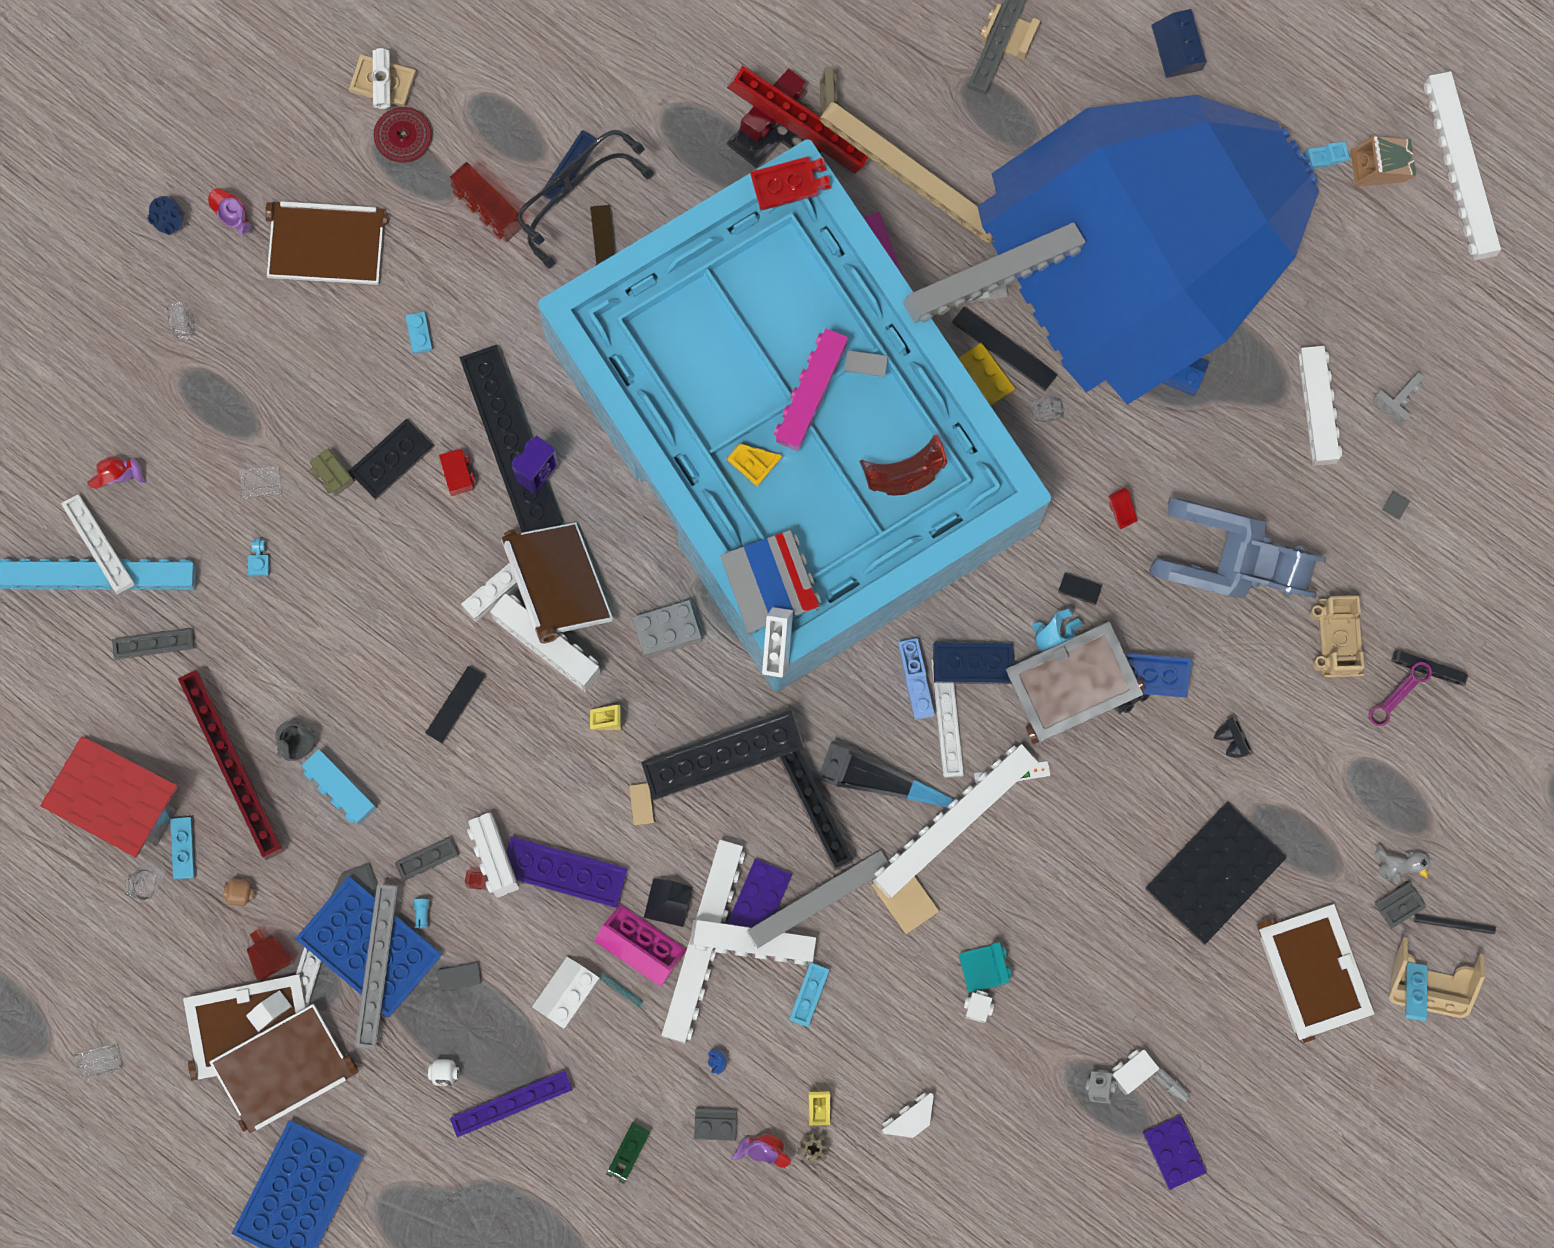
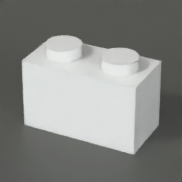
M1136 1049L1128 1056L1130 1059L1124 1065L1120 1062L1112 1069L1114 1072L1112 1074L1113 1079L1117 1081L1118 1087L1125 1095H1128L1159 1070V1067L1145 1050L1139 1052Z

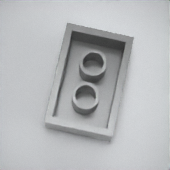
M689 600L632 617L644 659L701 642V635Z

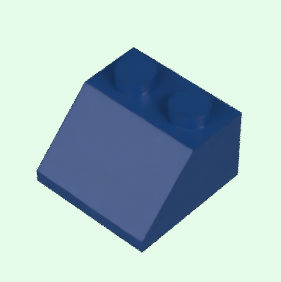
M1200 358L1162 383L1194 397L1209 361Z

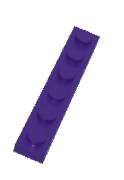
M563 1071L451 1117L450 1120L458 1138L568 1093L573 1089L566 1072Z

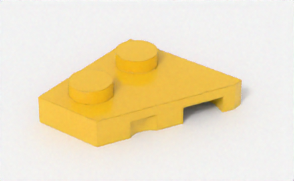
M738 444L725 460L754 486H758L782 456Z

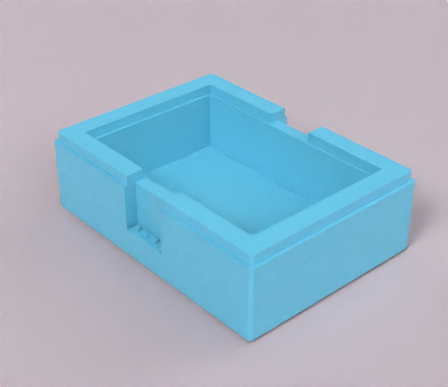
M804 140L756 170L804 157H809L810 161L823 157L812 141ZM826 162V171L813 172L815 179L829 176L831 189L818 190V196L760 211L749 173L538 301L546 342L636 481L639 479L641 482L646 480L677 528L679 547L761 673L763 669L766 627L756 630L757 633L749 636L720 555L791 530L792 535H797L800 543L797 549L799 554L803 553L807 565L804 568L806 573H811L814 584L811 587L814 593L818 592L821 604H818V611L813 609L792 618L789 665L784 676L776 677L762 674L775 692L786 688L1036 531L1051 500L1050 493L933 320L930 319L924 323L920 321L914 324L903 305L906 297L913 293L912 289ZM825 328L848 337V344L800 450L797 452L776 443L774 431L777 425L782 424L784 420L782 414L787 405L790 406L792 403L791 394L794 388H798L801 383L799 377L802 370H807L809 363L807 360L811 351L815 352L818 346L815 342L819 333L823 334ZM847 350L888 356L885 377L844 372ZM738 444L782 456L758 486H754L725 460Z

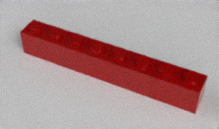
M744 66L733 76L727 89L802 139L812 141L818 150L854 174L864 166L868 156L825 126L820 121L819 116Z

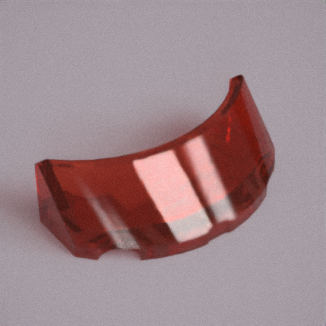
M934 435L921 451L906 460L891 464H875L862 459L859 460L870 490L898 496L918 491L936 479L935 475L940 469L945 468L947 459L938 435Z

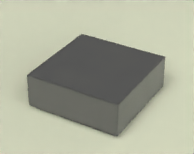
M1392 492L1382 510L1399 520L1410 502Z

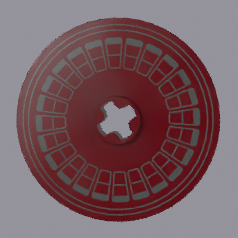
M398 107L387 111L379 118L374 128V141L378 151L388 160L397 163H408L420 158L428 150L432 139L431 127L426 117L419 111L408 107ZM402 131L406 134L403 139L400 138Z

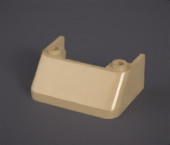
M1403 937L1395 958L1389 991L1390 1001L1401 1006H1405V967L1407 962L1416 964L1415 958L1408 954V938ZM1484 954L1479 955L1474 968L1467 966L1459 967L1453 976L1427 970V1011L1457 1018L1468 1016L1485 979Z

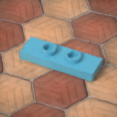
M192 818L170 819L173 879L195 878Z
M1407 962L1405 967V1018L1426 1021L1427 1019L1426 965Z

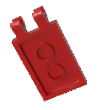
M804 157L750 172L760 211L819 195L818 190L831 189L829 176L815 179L813 172L826 171L824 158L810 161L809 157Z

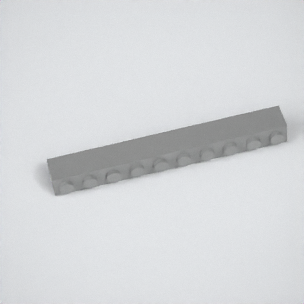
M1073 222L913 292L906 297L903 305L914 324L920 321L922 323L927 322L933 315H943L951 307H961L967 300H976L987 291L992 293L1003 284L1008 286L1019 277L1026 278L1037 269L1042 271L1053 262L1058 264L1069 255L1071 257L1076 256L1082 251L1081 248L1086 242Z

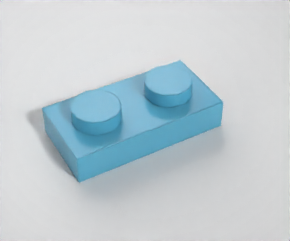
M425 312L405 315L413 354L432 351Z

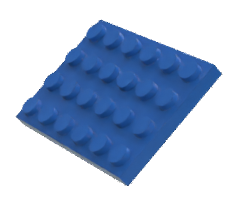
M348 877L295 939L362 995L375 898L351 877ZM395 915L381 1012L388 1018L442 956V954Z
M289 1120L231 1234L259 1248H318L364 1156Z

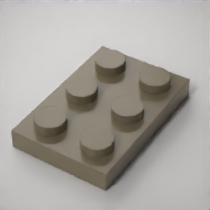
M825 67L820 79L821 115L831 102L837 104V92H834L837 77L836 74H833V67Z

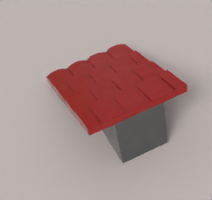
M81 736L40 806L137 858L146 841L155 846L158 845L170 824V819H173L177 811L169 806L168 803L178 786Z

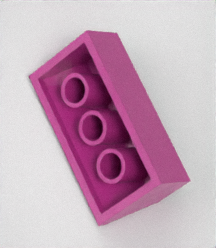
M621 904L603 924L594 940L660 987L669 978L687 951L683 946Z

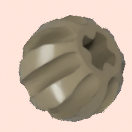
M808 1134L810 1142L802 1138L800 1143L804 1144L805 1148H798V1153H806V1157L802 1160L807 1163L808 1159L812 1158L813 1165L818 1164L817 1157L820 1156L823 1161L826 1159L827 1156L822 1154V1150H829L828 1144L825 1146L821 1145V1141L825 1139L821 1135L819 1140L816 1141L814 1140V1134ZM813 1143L817 1144L816 1148L819 1149V1152H815L814 1155H811V1151L808 1150V1146H812Z

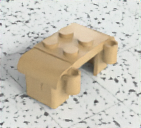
M1330 596L1328 599H1319L1318 605L1314 606L1309 612V617L1312 620H1319L1321 656L1314 660L1312 667L1316 671H1322L1323 677L1364 676L1362 670L1365 668V661L1361 644L1360 618L1358 617L1361 614L1359 596Z

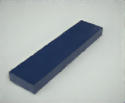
M582 130L545 187L573 160L580 157L596 138ZM592 151L568 175L570 181L577 176ZM560 182L554 189H550L543 196L552 200L554 195L564 187L563 182Z

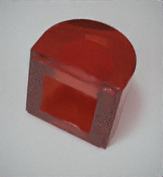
M467 870L465 886L469 889L486 890L485 882L488 880V877L480 871Z

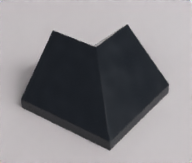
M653 878L644 918L683 927L693 888L672 880Z

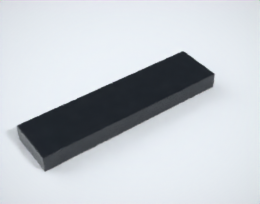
M468 666L425 734L443 744L486 677Z

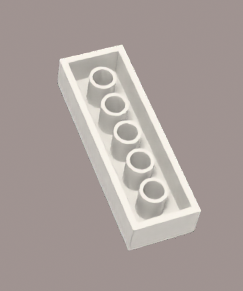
M504 594L490 611L493 620L586 693L601 675L599 663L591 656L587 658L582 653L583 650L576 644L570 645L567 641L568 638L561 632L558 633L559 637L555 641L546 644L540 643L527 608H523L520 604L521 601L514 595L509 597L507 594Z

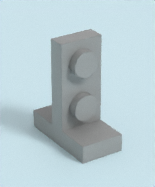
M1418 372L1394 400L1381 390L1372 401L1403 426L1411 416L1403 407L1410 400L1409 394L1411 392L1415 394L1423 386L1420 382L1424 376Z

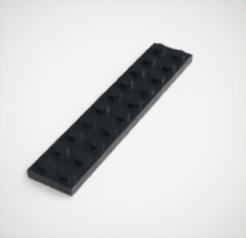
M497 345L459 357L521 532L560 526L561 523L546 481L534 495L515 479L512 461L517 454L521 455L525 450L524 446L530 437Z

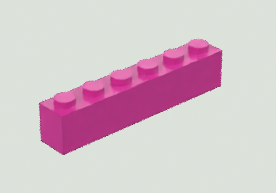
M825 328L823 334L819 333L815 342L818 346L815 352L811 351L807 360L809 363L807 370H802L799 377L801 383L798 388H794L791 394L792 403L790 406L787 405L782 414L784 420L782 424L777 425L774 431L776 443L797 452L800 450L848 344V337Z

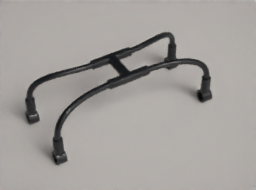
M611 130L601 135L580 157L573 160L548 183V186L532 197L519 210L518 222L523 231L528 234V244L533 253L548 269L552 268L555 262L550 256L535 247L533 241L539 246L545 239L534 229L544 214L557 201L559 202L583 181L588 173L608 160L624 158L632 162V165L647 180L654 175L652 170L644 166L638 159H634L624 153H615L596 161L570 181L568 175L579 166L578 164L601 141L611 135L621 136L637 155L645 151L643 145L638 141L636 142L629 134L619 130ZM560 182H563L564 187L541 210L531 226L525 224L522 219L525 210L550 189H554Z

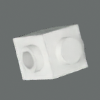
M977 990L970 997H966L964 1008L967 1009L965 1018L981 1023L986 1022L987 1016H991L994 1009V1004L991 1003L992 998L988 997V993Z

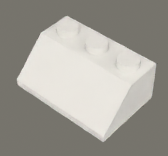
M566 957L532 1008L566 1031L599 983L600 978L569 957Z

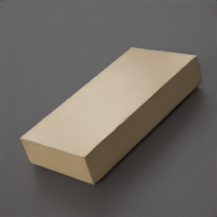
M648 783L630 785L634 826L654 824Z

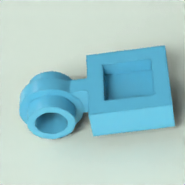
M256 538V540H252L251 544L252 552H256V555H248V576H269V556L261 555V552H265V540Z

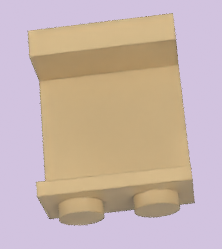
M999 3L996 9H991L988 16L990 22L988 26L984 25L980 36H983L982 44L984 45L1001 10V4ZM1018 18L1004 53L1024 61L1039 28L1040 20L1033 18L1032 22L1029 23Z

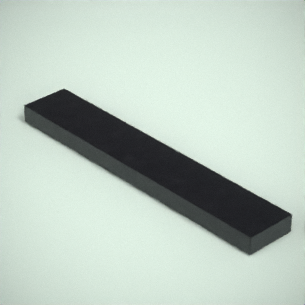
M963 307L952 320V324L979 344L982 343L986 349L1043 391H1046L1056 379L1057 374L967 308Z

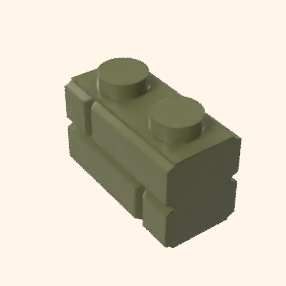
M329 448L310 461L312 466L310 471L316 478L321 477L324 481L322 486L328 494L332 492L337 496L354 483L352 477Z

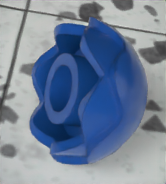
M712 1049V1051L708 1052L710 1057L708 1065L712 1068L711 1073H717L718 1075L727 1067L726 1056L721 1050Z

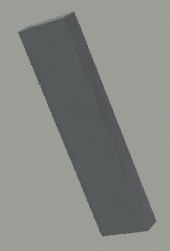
M192 628L112 639L115 660L195 649Z

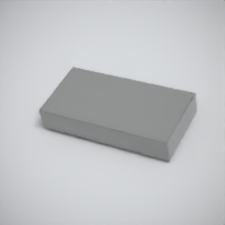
M847 350L844 372L885 377L888 356Z

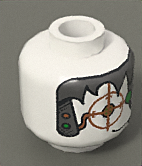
M436 1059L433 1064L429 1065L428 1078L436 1086H452L455 1080L459 1079L460 1069L456 1067L453 1060Z

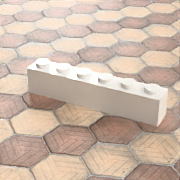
M1325 346L1304 347L1298 352L1312 463L1313 466L1336 464L1340 457H1342V448L1338 446L1337 441L1339 438V428L1335 426L1337 411L1336 408H1333L1332 401H1334V391L1330 389L1332 375L1331 371H1328L1327 368L1329 354L1325 352Z
M693 920L690 945H695L696 950L707 951V948L710 947L715 948L716 953L727 954V950L735 951L737 956L747 957V953L755 954L757 959L767 960V956L775 957L774 961L787 962V959H792L794 964L806 965L807 962H813L816 937L783 933L756 949L746 933L751 928Z

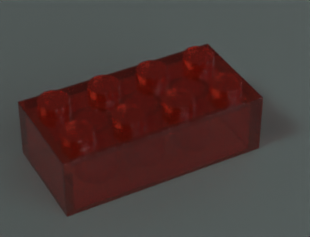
M467 161L450 176V186L453 189L452 193L458 200L463 199L467 203L465 205L471 213L476 212L480 216L479 220L486 227L489 225L493 229L492 233L497 239H503L507 243L522 229L517 218L518 212Z

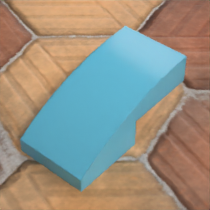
M1346 142L1330 143L1325 147L1311 148L1305 151L1313 169L1328 167L1350 160Z

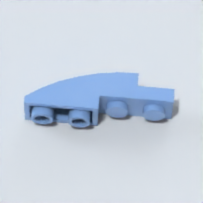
M918 638L900 641L898 646L914 720L934 717Z

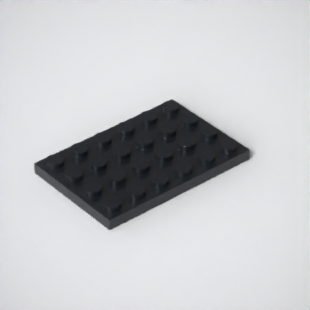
M1227 802L1145 890L1205 945L1287 857Z

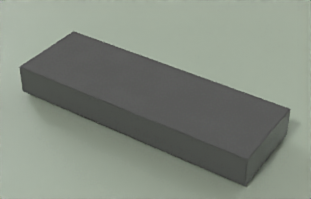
M448 837L395 862V865L404 882L459 855L451 838Z

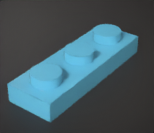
M810 962L789 1021L808 1028L829 969Z

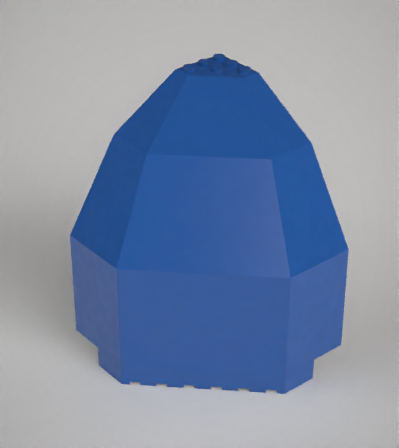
M1199 95L1086 108L991 173L996 194L977 207L982 227L986 234L991 233L995 240L992 242V245L998 255L1073 222L1086 242L1081 248L1082 251L1076 256L1071 257L1069 255L1058 264L1053 262L1042 271L1037 269L1026 278H1017L1022 287L1019 289L1027 304L1031 303L1035 309L1033 315L1040 327L1045 326L1049 333L1047 336L1048 341L1054 351L1059 350L1063 357L1060 360L1062 365L1085 392L1090 391L1106 380L1127 405L1225 343L1295 259L1319 192L1316 184L1319 181L1313 173L1315 171L1310 164L1309 157L1305 152L1302 153L1300 151L1301 148L1295 139L1291 140L1289 138L1291 135L1285 126L1281 127L1277 121Z

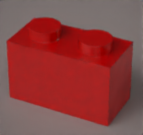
M462 448L440 454L439 458L450 495L455 496L474 490L472 484L476 482L473 472H469L467 468L470 465L468 454H463Z

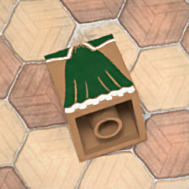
M1372 136L1350 150L1355 186L1402 183L1416 176L1411 139Z

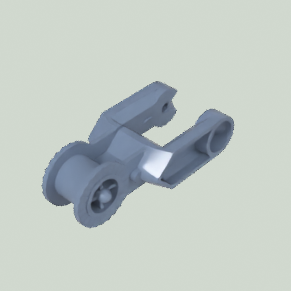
M1169 497V516L1200 523L1210 528L1216 527L1227 530L1228 534L1217 573L1201 569L1198 566H1189L1156 557L1150 567V575L1243 599L1246 597L1251 586L1259 587L1260 583L1283 590L1285 595H1292L1294 593L1316 598L1317 592L1309 590V585L1316 561L1325 563L1327 557L1305 551V548L1301 545L1289 547L1271 543L1272 539L1265 537V521Z

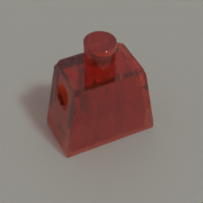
M260 929L249 935L254 945L247 948V953L258 981L261 982L294 963V960L273 935L265 938Z

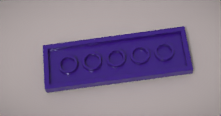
M510 837L506 852L516 881L617 909L628 871L627 868Z

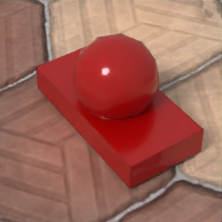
M1126 487L1108 496L1110 501L1109 507L1120 530L1138 521Z

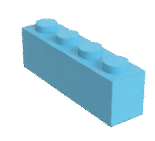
M319 749L301 765L305 769L303 774L310 781L314 779L319 784L316 788L324 796L328 793L333 798L330 802L338 810L342 808L346 812L344 816L351 824L356 822L360 825L377 809Z

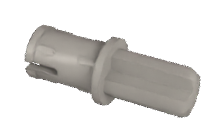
M1159 1068L1154 1073V1077L1167 1088L1166 1092L1173 1094L1181 1104L1189 1099L1191 1094L1178 1083L1179 1080H1174L1162 1068Z

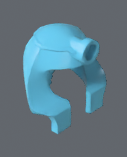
M1070 609L1056 612L1048 626L1042 622L1032 625L1033 631L1036 633L1035 643L1041 652L1076 637L1075 630L1083 626L1079 618L1068 622L1066 633L1063 637L1060 635L1062 620L1074 615Z

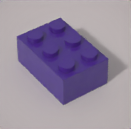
M537 435L534 439L530 438L527 441L521 455L517 454L512 461V469L516 481L534 495L559 465L556 449Z

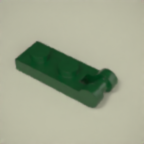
M633 1122L631 1123L606 1173L607 1176H614L619 1179V1182L625 1184L650 1131ZM619 1163L626 1166L624 1171L617 1169Z

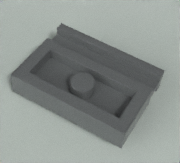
M1410 882L1375 903L1390 929L1426 908Z
M695 1109L694 1139L735 1141L736 1110Z

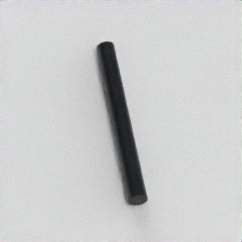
M1418 914L1414 915V922L1488 934H1495L1496 926Z

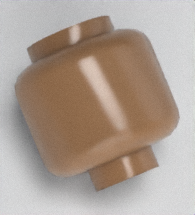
M232 878L229 880V883L225 882L223 898L226 899L227 904L245 906L248 900L252 901L254 888H250V883L247 880Z

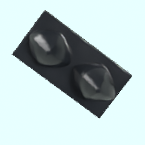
M1237 717L1226 720V723L1216 731L1214 735L1216 740H1235L1227 748V756L1240 758L1254 754Z

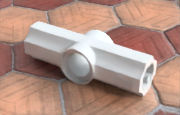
M377 48L373 50V106L378 109H387L391 107L390 51L384 48ZM381 76L386 77L383 81L377 80Z

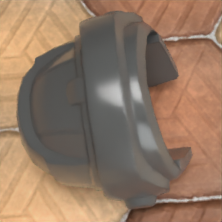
M294 720L281 724L275 733V740L278 745L277 755L287 761H296L310 753L315 744L314 729L303 726Z

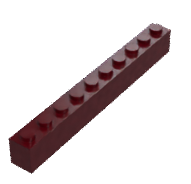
M194 670L177 678L262 858L268 860L285 852L200 673Z

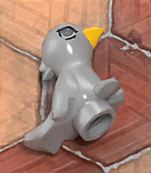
M1378 845L1376 848L1375 857L1381 861L1382 865L1379 867L1381 875L1387 881L1391 879L1395 885H1399L1402 880L1401 877L1410 872L1418 873L1427 878L1430 860L1423 853H1405L1408 858L1404 859L1399 856L1389 855L1385 852L1382 845Z

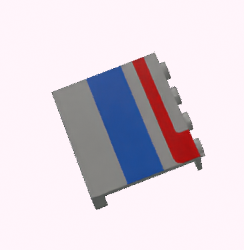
M791 530L720 555L749 636L757 633L756 630L766 627L767 615L773 607L793 610V617L813 609L819 610L818 604H821V599L818 592H813L811 587L814 584L811 573H806L804 568L807 565L803 553L799 554L797 547L800 546L797 535H792Z

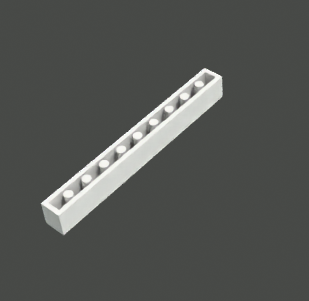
M1452 72L1430 75L1424 83V92L1426 95L1428 94L1430 100L1429 110L1433 112L1435 118L1433 121L1434 128L1438 130L1439 146L1443 148V160L1445 165H1448V178L1450 183H1453V196L1455 201H1458V214L1460 219H1463V232L1465 237H1468L1469 253L1473 255L1474 261L1495 257L1501 251Z
M1022 744L1018 747L1013 745L1006 752L1008 756L1005 759L1001 760L999 758L991 765L993 770L988 774L984 772L976 779L978 783L974 787L971 785L962 792L964 796L959 801L957 799L953 800L947 806L949 810L945 814L939 813L933 819L935 823L930 828L925 826L918 833L920 837L916 841L911 839L904 846L906 850L903 853L899 854L897 852L889 859L890 865L886 868L882 866L874 873L876 877L872 881L888 899L893 897L1038 763Z
M719 840L696 920L714 923L726 922L728 910H725L727 902L731 903L734 891L731 890L732 884H737L740 874L737 871L739 863L743 864L746 854L742 852L743 846ZM689 941L661 1035L662 1037L684 1044L686 1040H691L694 1028L690 1027L692 1020H697L700 1009L696 1008L698 1000H703L705 989L702 986L704 980L708 981L711 969H708L710 961L714 962L716 956L714 948L708 947L707 951L696 950L695 945H690Z

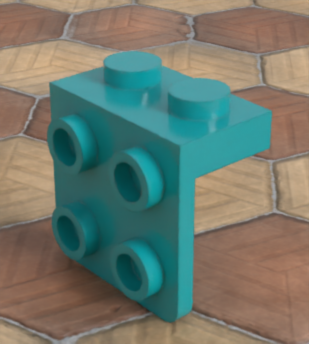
M1000 942L991 944L988 947L963 952L959 955L968 992H977V990L981 991L998 987L1010 982L1009 979L1012 978L1009 966L1006 967L1004 959L1007 958L1004 946L1001 947Z

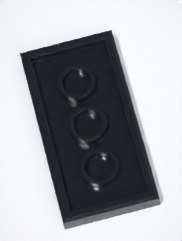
M405 419L348 472L377 500L434 447Z

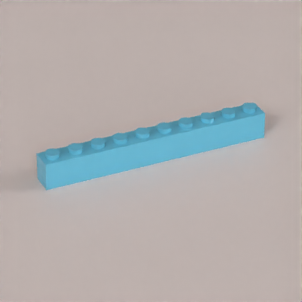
M0 559V589L113 590L97 562H91L89 559H80L79 562H71L70 559H59V562H51L50 559H39V562H31L32 560L19 559V562H12L10 559ZM120 559L134 583V586L127 590H195L196 566L191 560L181 559L179 562H171V560L160 559L159 562H151L148 559H140L139 562H131L128 559Z

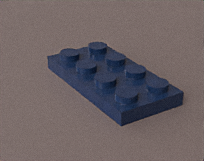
M933 643L934 683L1012 684L1005 670L1013 666L1012 644Z

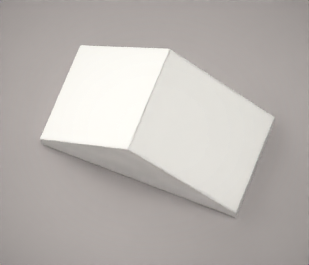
M279 990L259 1003L246 1016L256 1030L260 1032L292 1006Z

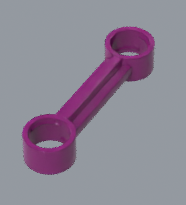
M1424 662L1414 663L1410 668V675L1383 704L1370 709L1368 714L1369 720L1376 726L1386 725L1389 722L1392 710L1419 682L1429 680L1432 674L1430 666ZM1418 665H1424L1428 670L1424 679H1418L1414 676V668ZM1378 708L1385 710L1387 715L1385 721L1380 723L1375 722L1372 718L1374 710Z

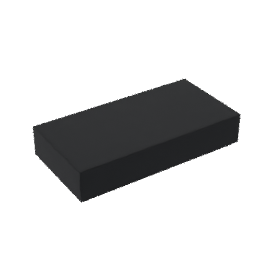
M1064 573L1058 593L1096 605L1102 585Z

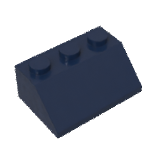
M1192 9L1174 12L1151 25L1166 78L1203 70L1206 59Z

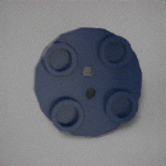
M159 196L151 202L147 219L160 232L171 235L179 231L183 226L185 212L173 198Z

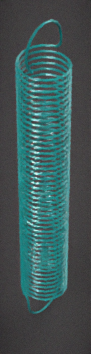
M611 977L603 981L610 984L609 986L614 987L613 989L617 990V992L624 989V986L618 985V982ZM628 991L627 993H625V994L622 995V996H624V995L628 994V995L633 996V997L629 998L628 1000H630V999H632V998L639 1000V1001H637V1002H635V1003H633V1004H636V1003H638V1002H640V1003L643 1004V1000H641V999H639L637 996L633 995V993L630 992V991Z

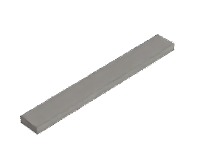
M880 850L747 930L746 933L756 949L874 879L876 877L874 873L882 866L886 868L890 864Z
M377 884L355 1047L376 1050L398 886Z

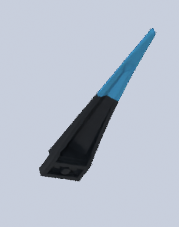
M833 741L830 743L818 776V780L837 787L884 794L946 808L955 800L852 747L849 748Z

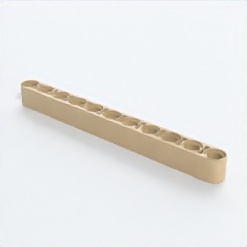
M833 102L828 105L820 117V121L980 239L991 243L993 237L991 233H985L981 224L978 207L842 107Z

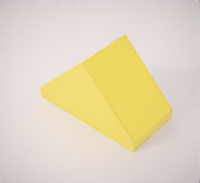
M613 705L591 709L590 729L621 730V706Z
M830 1091L809 1092V1126L830 1125Z

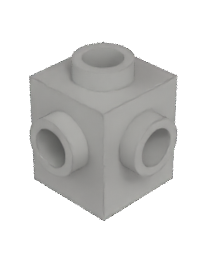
M1106 1070L1091 1071V1078H1087L1086 1090L1089 1091L1090 1101L1111 1104L1112 1093H1116L1117 1081H1114L1112 1073Z

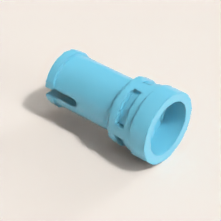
M413 899L415 928H428L430 899Z

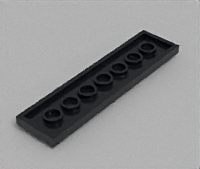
M790 710L642 761L641 764L652 799L658 800L801 751L805 747L794 713Z

